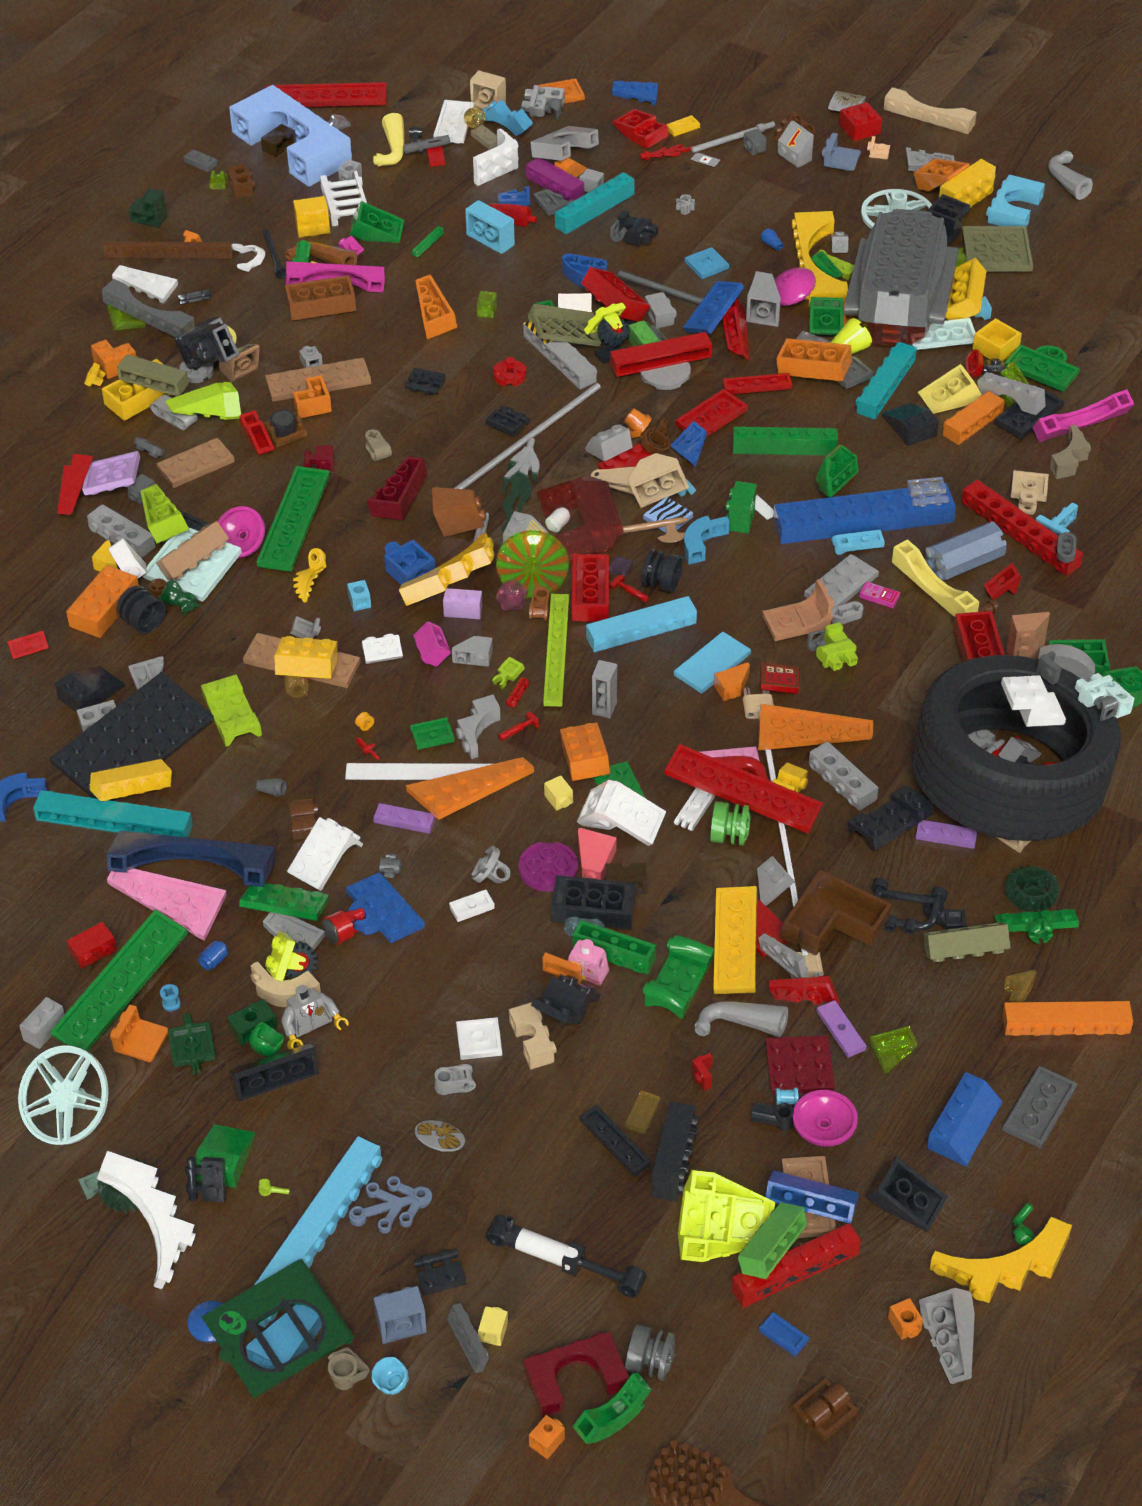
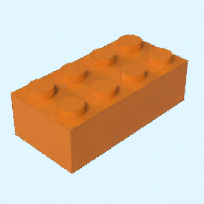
M786 338L776 358L778 374L789 373L790 376L843 381L852 363L851 345Z
M106 565L66 611L69 627L101 638L119 617L116 607L121 595L130 587L139 586L137 576Z

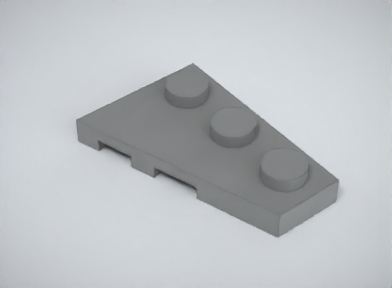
M906 147L905 151L908 171H916L934 158L955 161L952 155L936 152L927 154L925 150L916 152L911 151V148Z
M270 912L263 920V926L273 936H277L278 931L285 932L296 943L298 941L307 943L313 950L325 937V931L293 916Z

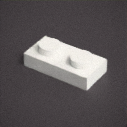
M483 890L450 902L449 906L457 922L494 909V902L487 890Z

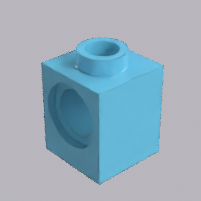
M365 580L348 583V597L353 611L371 608L370 593Z

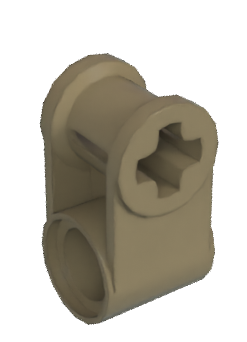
M372 429L365 433L367 440L365 448L374 462L392 456L390 445L378 430Z

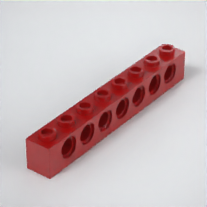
M979 480L963 489L961 502L965 506H968L987 521L994 522L1005 534L1053 566L1057 571L1067 576L1081 566L1083 558L1081 551L1076 549L1075 559L1071 562L1065 563L1057 558L1059 536Z

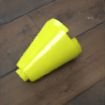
M852 318L830 343L851 345V352L854 354L870 347L872 338L867 328H862L859 325L861 322Z

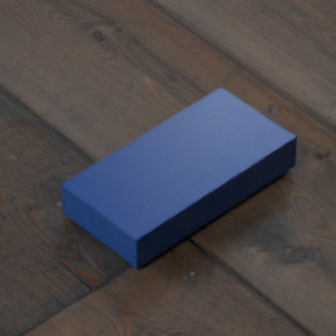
M774 1312L759 1327V1332L794 1357L809 1342L807 1335Z

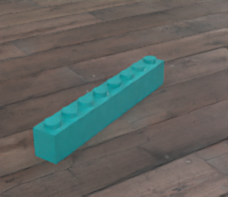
M41 790L33 807L37 821L117 833L119 831L188 838L193 826L190 812L111 800L99 801L96 798L62 794L53 791Z

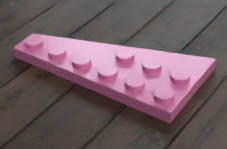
M133 868L128 870L127 873L111 871L107 878L108 884L149 909L153 911L156 909L203 941H205L227 896L226 890Z

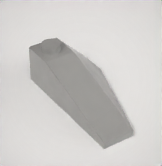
M952 1288L920 1299L919 1304L925 1329L929 1330L932 1337V1345L939 1352L940 1362L949 1382L955 1384L971 1379L975 1317L971 1292Z

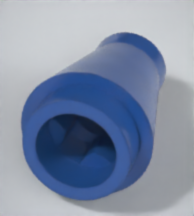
M768 228L761 234L762 242L776 251L783 248L784 244L780 241L774 230Z

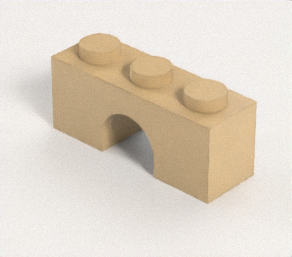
M532 1002L509 1009V1022L515 1036L529 1035L533 1037L523 1041V1054L530 1070L554 1063V1053H557L554 1042L548 1038L549 1031L547 1026L542 1025L540 1010L532 1007Z

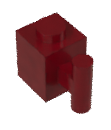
M333 445L316 446V454L312 455L310 450H306L304 452V467L311 468V464H316L317 469L334 472Z

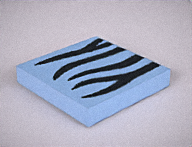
M668 497L664 498L643 515V519L647 522L677 517L688 518L689 521L693 518V512ZM688 521L675 525L676 531ZM666 527L658 528L663 532L667 533Z

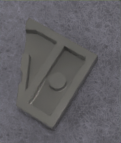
M548 189L533 194V199L548 216L555 214L556 211L574 201L572 199L570 201L564 200L563 195L556 194Z

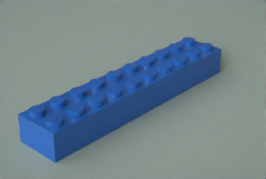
M947 483L774 504L773 521L780 543L786 544L832 538L840 534L872 530L889 531L953 523L956 506Z

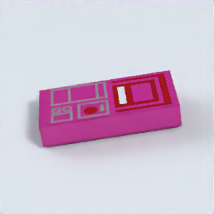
M866 581L859 598L894 608L900 597V592Z

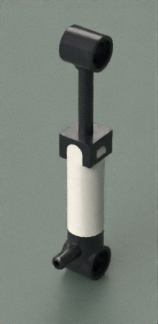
M495 1216L485 1234L486 1239L495 1246L502 1247L507 1245L561 1266L562 1272L575 1277L582 1267L619 1282L618 1290L630 1298L638 1296L647 1278L644 1271L634 1266H628L625 1272L620 1273L586 1260L585 1247L573 1242L570 1245H566L514 1225V1220L511 1216Z

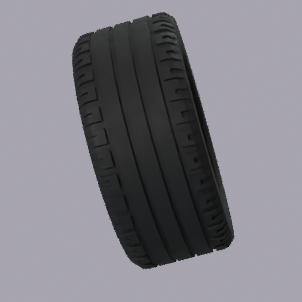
M991 655L963 661L940 674L926 693L912 748L914 775L922 791L926 793L930 801L960 824L977 832L1008 840H1047L1070 834L1086 825L1097 814L1105 799L1120 752L1121 732L1115 716L1100 721L1102 709H1098L1097 705L1086 707L1084 703L1078 700L1079 692L1075 689L1077 680L1081 678L1062 668L1058 683L1054 685L1041 676L1047 692H1054L1066 718L1064 725L1026 727L1020 710H1012L1001 682L1003 677L1040 676L1036 673L1038 659L1013 655ZM1112 709L1106 713V716L1112 712ZM984 729L1018 732L1050 746L1064 761L1049 765H1029L1012 762L982 749L967 734Z

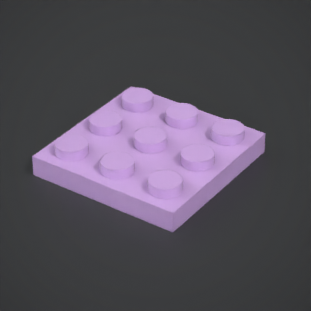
M135 451L91 462L82 488L84 495H95L101 491H111L117 487H128L134 484L140 461L139 452Z

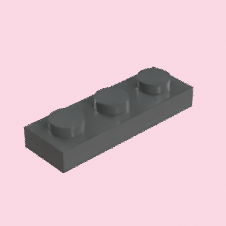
M461 1303L452 1305L447 1320L474 1372H483L489 1360L488 1351L483 1347L479 1334L473 1328L469 1315L464 1311Z

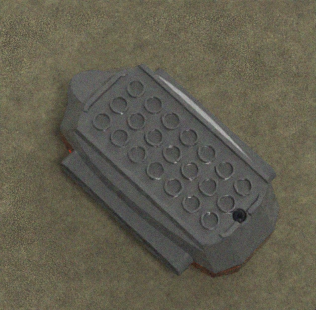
M893 209L892 212L888 213L879 212L877 221L870 231L868 239L861 238L845 302L844 315L858 316V320L861 322L859 325L862 328H867L873 344L896 346L898 342L911 345L923 339L932 324L944 325L959 249L958 247L947 246L944 218L941 217L940 219L932 216V213L928 211Z

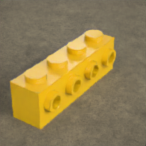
M162 759L94 772L91 773L90 791L99 801H108L118 797L161 790L171 786L172 770Z

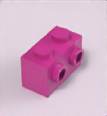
M429 621L413 635L416 646L420 651L421 659L426 664L437 667L451 653L441 627Z

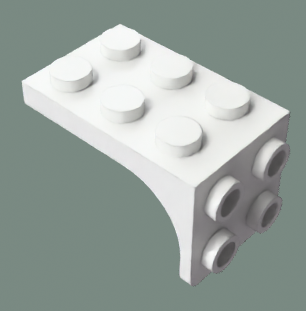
M501 128L497 130L498 146L473 157L474 183L477 186L518 168V142Z
M319 817L287 872L321 891L344 852L355 844L362 847L363 843L359 841L360 837L344 826L341 827L330 818L324 820Z

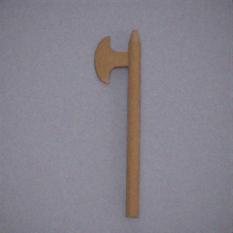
M677 517L581 533V539L586 540L666 527L667 533L657 538L665 543H674L684 539L685 533L676 531L675 525L688 521V518Z

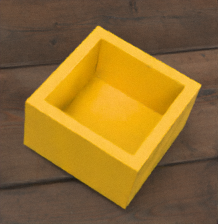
M325 196L293 201L295 223L299 238L330 233L328 206Z
M995 318L974 334L973 350H979L983 356L990 360L1000 359L1004 361L1020 345L1022 333Z

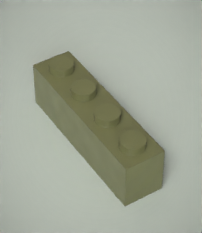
M126 355L117 366L119 380L171 395H181L189 385L187 371L131 355Z
M1004 922L923 933L926 957L932 959L933 962L945 961V957L962 959L967 954L983 956L984 952L992 951L993 954L1004 953V949H1010L1008 924Z

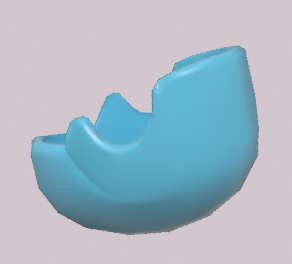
M395 1357L382 1358L376 1362L372 1369V1382L381 1392L387 1395L398 1394L405 1388L409 1380L408 1370L405 1365Z

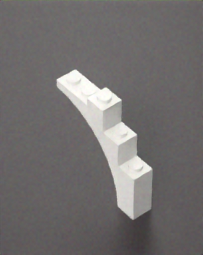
M107 1151L97 1179L113 1186L126 1195L139 1208L147 1220L154 1236L157 1250V1273L154 1287L162 1289L165 1282L170 1283L174 1272V1270L170 1269L172 1262H177L180 1252L184 1253L187 1245L192 1246L196 1235L192 1233L194 1224L173 1217L177 1205H174L176 1196L155 1189L158 1177H155L158 1168Z

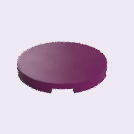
M556 842V844L535 843L529 846L520 856L519 874L521 879L529 887L539 891H554L556 875L576 877L578 873V862L575 853L568 846Z

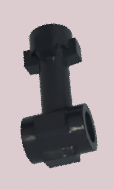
M412 126L409 128V136L412 137L409 143L416 142L419 137H422V127Z

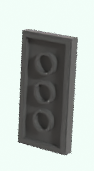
M1038 1066L1004 1123L1002 1131L1042 1149L1075 1092L1078 1083Z

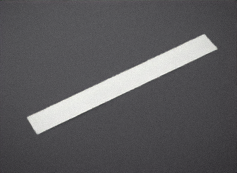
M347 763L345 779L430 780L492 764Z

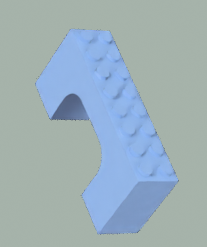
M274 85L229 107L232 133L251 146L261 141V137L280 124L295 130L296 143L287 147L289 173L308 187L319 182L320 176L326 175L328 177L337 172L338 168L347 159L352 160L351 140L347 135Z

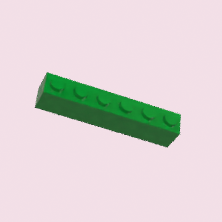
M734 427L733 454L828 455L838 445V430L835 428Z

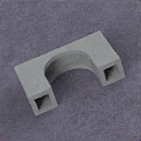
M567 126L531 141L532 157L564 160L571 157L570 147L592 148L599 145L598 129Z

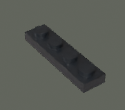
M597 1105L580 1115L581 1123L634 1177L651 1166V1160Z

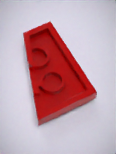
M830 976L769 980V989L774 1000L798 1003L802 1000L813 1001L814 1005H821V1002L829 1003L835 1000L840 1006V1000Z

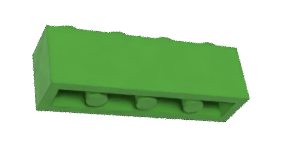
M780 1202L765 1223L761 1225L754 1237L750 1239L747 1246L740 1252L738 1261L742 1274L763 1279L769 1276L807 1226L804 1207Z

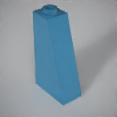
M296 1304L292 1309L312 1339H314L322 1327L321 1319L311 1308ZM287 1313L262 1332L282 1364L306 1351L308 1345ZM256 1338L246 1346L248 1360L266 1369L275 1368Z

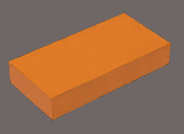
M545 953L542 957L543 971L556 976H560V974L565 976L571 975L579 979L577 983L582 981V966Z

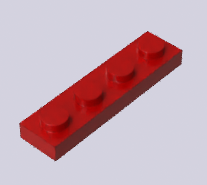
M789 373L722 380L723 389L732 395L792 389Z

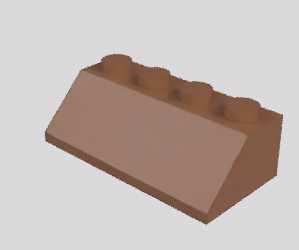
M1050 613L1012 615L1005 655L1023 656L1039 660L1040 647H1043L1045 644Z

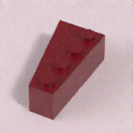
M407 456L395 469V474L386 479V484L383 487H379L376 490V495L367 500L372 517L404 520L427 476L424 458Z

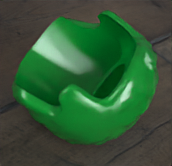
M260 1022L252 1030L249 1037L251 1048L257 1054L266 1057L276 1054L284 1041L283 1035L263 1022Z

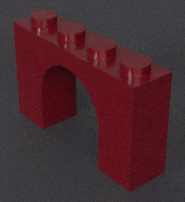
M610 1331L597 1333L585 1340L573 1341L570 1345L561 1348L554 1347L546 1353L540 1355L533 1354L523 1360L524 1373L542 1418L546 1415L550 1416L564 1411V1399L556 1377L564 1367L570 1364L580 1363L592 1367L598 1373L607 1396L616 1394L621 1390L629 1376Z

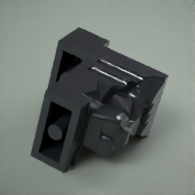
M212 317L174 339L188 369L200 366L201 364L205 365L209 362L214 363L217 360L227 362L240 355L226 323H223L221 317Z

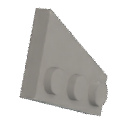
M765 933L758 938L761 950L794 978H808L805 957Z

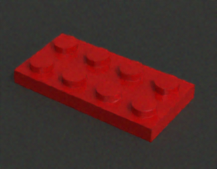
M723 389L676 419L675 425L685 431L695 421L706 430V437L746 412L748 405Z

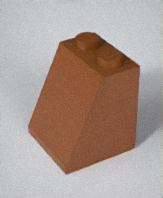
M432 488L433 513L444 537L484 527L486 513L484 509H481V500L479 496L476 497L474 490Z

